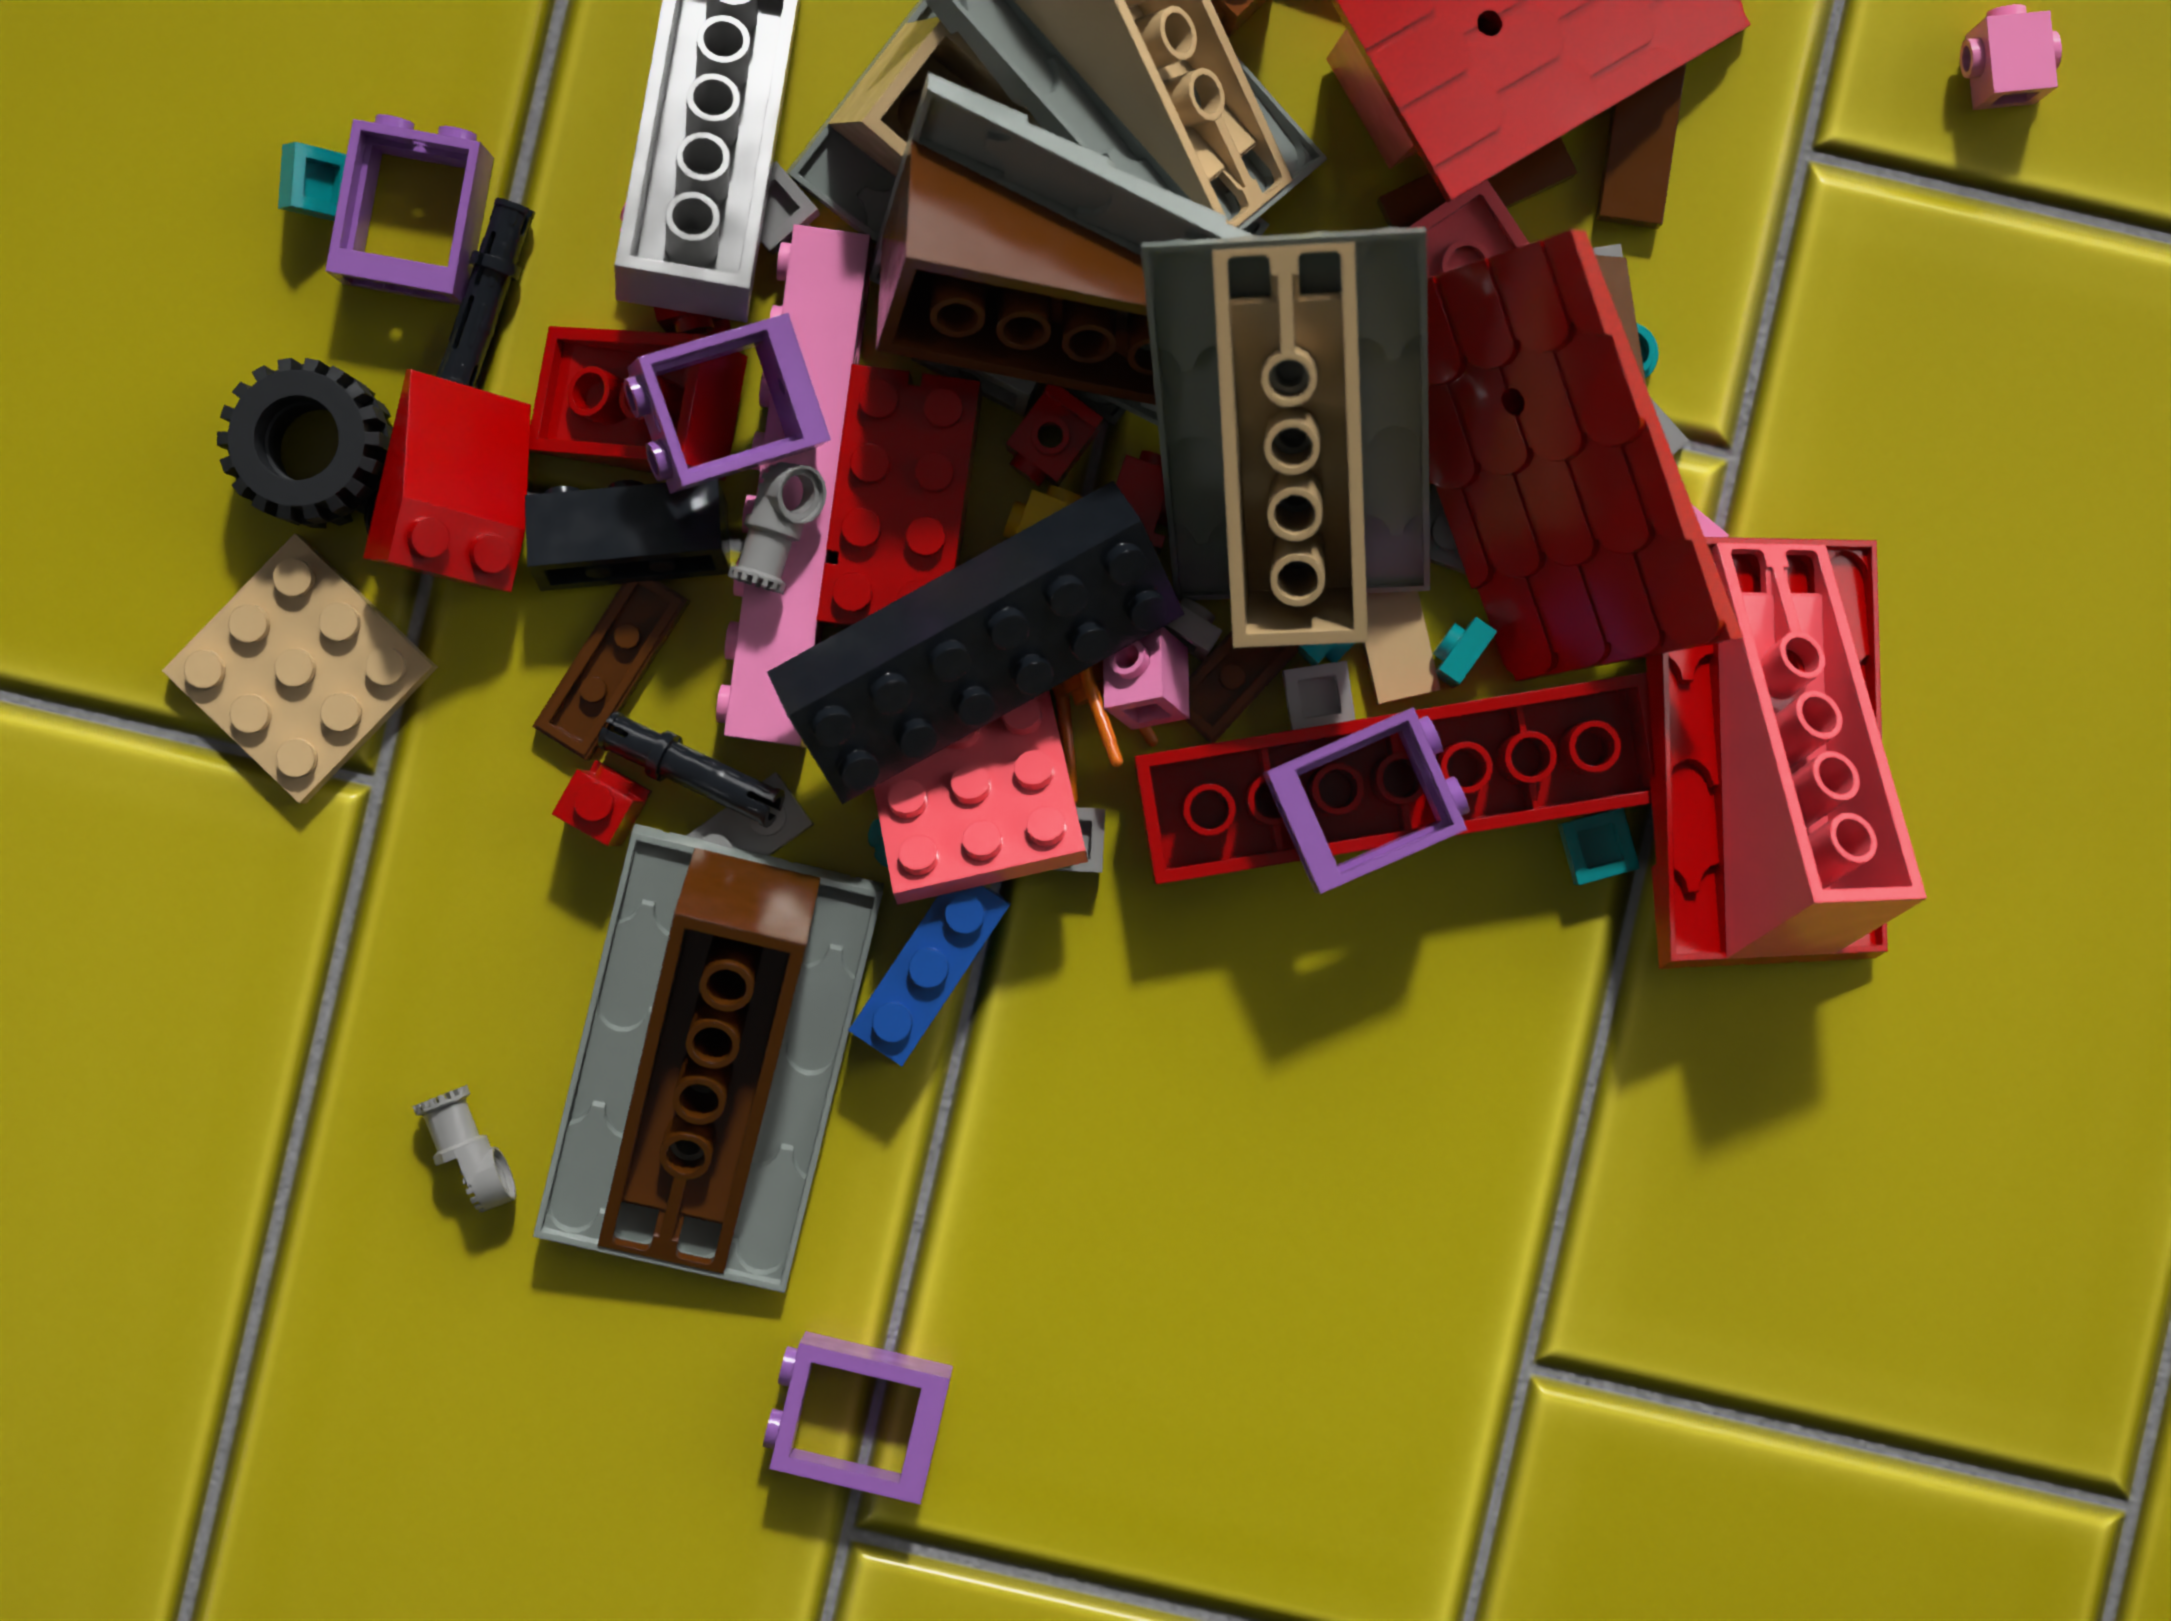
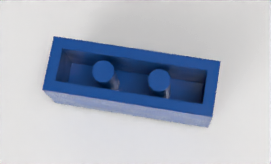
M986 885L939 895L848 1031L902 1067L1012 902Z

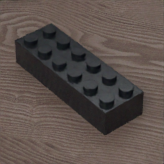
M1111 481L771 669L767 674L789 720L837 797L844 804L1185 614L1142 520L1115 482Z

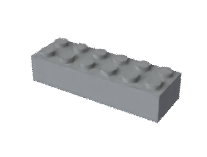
M662 0L614 265L616 300L747 323L800 0Z

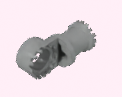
M779 462L776 463V466L771 465L768 468L769 472H764L762 475L764 481L758 485L759 490L752 513L746 514L744 524L749 530L738 566L730 567L728 577L748 585L754 583L755 587L760 588V586H763L762 588L765 590L783 594L786 584L781 580L791 544L800 540L804 524L813 521L821 513L825 505L827 491L824 479L811 466ZM796 475L801 480L804 491L800 504L794 510L789 511L783 502V488L786 482Z
M465 1085L447 1092L445 1095H439L436 1098L429 1099L412 1107L416 1115L424 1117L437 1150L436 1154L432 1157L435 1165L438 1166L457 1158L461 1168L460 1173L464 1176L462 1179L463 1184L468 1186L466 1192L467 1194L473 1192L475 1194L474 1197L470 1198L472 1204L479 1202V1204L474 1206L476 1210L483 1213L515 1200L516 1187L510 1167L498 1147H491L487 1135L479 1134L466 1101L470 1091L468 1086Z

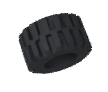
M292 358L277 360L278 370L276 371L265 365L254 370L252 374L257 382L253 386H249L240 381L232 391L240 400L235 408L224 404L219 417L230 422L228 432L217 431V446L228 450L229 456L220 459V463L225 474L236 478V481L231 486L241 497L251 500V505L258 510L298 526L303 524L310 528H326L328 522L341 526L353 521L350 513L355 510L364 514L369 498L375 491L378 492L393 430V427L386 422L392 416L385 404L374 398L375 393L366 385L337 367H329L320 360L305 358L304 364H301ZM313 410H327L332 414L336 422L339 435L338 447L333 460L322 472L311 478L303 480L290 478L282 464L280 454L281 441L286 429L297 417Z

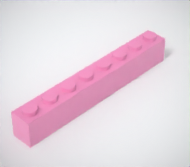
M794 224L791 243L781 242L777 259V280L786 282L782 306H772L770 318L789 313L831 440L815 449L752 468V470L760 471L759 485V483L764 481L762 478L763 473H768V468L771 465L776 466V463L785 462L811 466L824 479L827 493L825 505L821 513L813 521L804 524L800 540L791 544L781 580L786 584L783 594L765 590L762 588L763 586H760V588L755 587L754 583L748 585L734 579L733 594L734 596L743 597L739 622H729L725 640V659L734 660L731 685L722 684L720 686L716 706V722L725 723L724 736L807 748L789 720L767 672L822 641L823 625L817 621L824 563L832 564L833 557L826 548L851 365H859L870 289V262L875 249L869 234ZM764 372L762 373L759 404L760 407H768L765 432H755L752 448L786 438ZM796 475L792 476L783 488V502L789 511L794 510L800 504L804 491L802 482ZM757 495L746 496L742 516L743 533H748L749 528L745 526L744 521L746 514L752 513Z

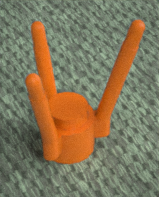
M1103 660L1052 688L1056 699L1058 730L1075 805L1078 803V789L1070 707L1071 695L1075 706L1089 703L1111 765L1120 767L1123 763L1117 739L1108 713L1104 709L1102 699L1104 698ZM1151 726L1138 729L1149 746L1154 747L1158 744V737Z

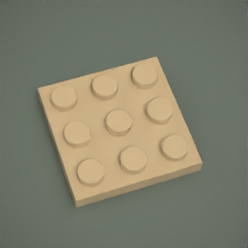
M295 533L173 658L162 672L298 803L307 804L438 667L303 536Z

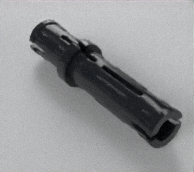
M495 199L490 222L479 251L473 250L469 260V264L473 265L469 278L470 281L449 337V343L436 377L476 388L506 294H508L512 280L518 281L522 270L517 264L526 235L536 214L534 211L529 210V208L506 199Z
M618 711L613 712L606 720L609 725L615 727L614 731L616 733L604 727L600 731L598 738L599 748L611 751L644 767L645 774L659 782L667 778L758 822L759 825L765 828L771 826L777 818L776 815L770 813V807L781 811L785 800L784 790L767 785L683 745L682 738L667 730L660 734L625 717L624 714Z

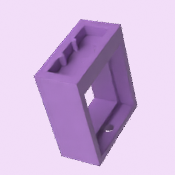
M378 114L375 117L374 123L353 119L325 271L345 285L461 305L473 269V265L469 264L472 251H477L494 157L481 142L477 141L475 133L462 128L439 126L438 133L434 134L414 130L415 124L411 121L391 115ZM382 154L465 168L448 267L365 252Z
M789 313L640 356L627 367L630 377L624 379L623 384L629 407L636 418L644 416L652 442H648L645 445L647 459L656 480H666L670 494L815 449L831 440ZM755 347L786 438L688 468L656 376Z
M1414 707L1262 773L1315 893L1322 894L1467 830L1462 815L1469 813L1470 809L1464 792L1454 776L1448 779L1444 778L1435 755L1443 752L1439 735L1431 719L1428 716L1419 719ZM1398 733L1436 822L1337 865L1298 776L1387 736Z
M805 1331L798 1348L787 1346L783 1357L778 1384L788 1386L789 1388L783 1411L772 1408L765 1432L763 1447L774 1449L769 1469L920 1505L953 1366ZM813 1363L921 1388L901 1473L793 1448Z

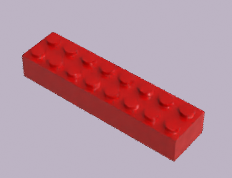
M1647 672L1415 710L1419 719L1425 716L1431 719L1443 747V752L1435 755L1445 779L1452 776L1457 779L1469 805L1470 812L1462 815L1467 830L1456 835L1652 803L1650 781L1655 769ZM1398 713L1134 756L1133 761L1153 883H1169L1301 861L1262 773ZM1398 733L1387 736L1298 776L1332 855L1374 849L1436 822Z

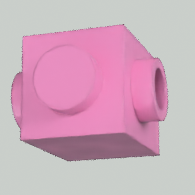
M2022 4L1997 7L1988 11L1986 17L1965 35L1966 39L1963 41L1960 50V67L1963 76L1970 78L1973 110L2036 104L2058 87L2056 69L2061 62L2062 44L2059 33L2052 31L2050 10L2027 13L2026 6Z
M1161 627L1104 659V709L1131 730L1190 719L1188 647L1167 629Z

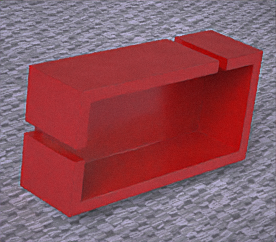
M858 364L851 365L826 548L833 558H838V563H824L817 621L823 626L846 629L959 566L982 403L980 381L922 373L921 386H916L909 371Z

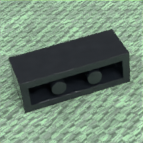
M719 479L670 494L666 482L643 484L635 480H620L611 483L608 488L580 490L572 486H556L547 489L544 494L525 495L527 567L541 591L729 574L731 561L728 506Z

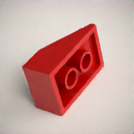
M549 326L530 425L529 451L652 473L645 448L646 443L652 442L644 416L638 418L634 416L624 391L623 381L630 377L627 367L640 356L708 336L703 334ZM740 352L656 376L688 468L730 456L748 356ZM726 477L720 478L719 480L725 481Z
M406 369L363 559L483 589L511 592L526 530L525 495H527L531 404L416 370Z

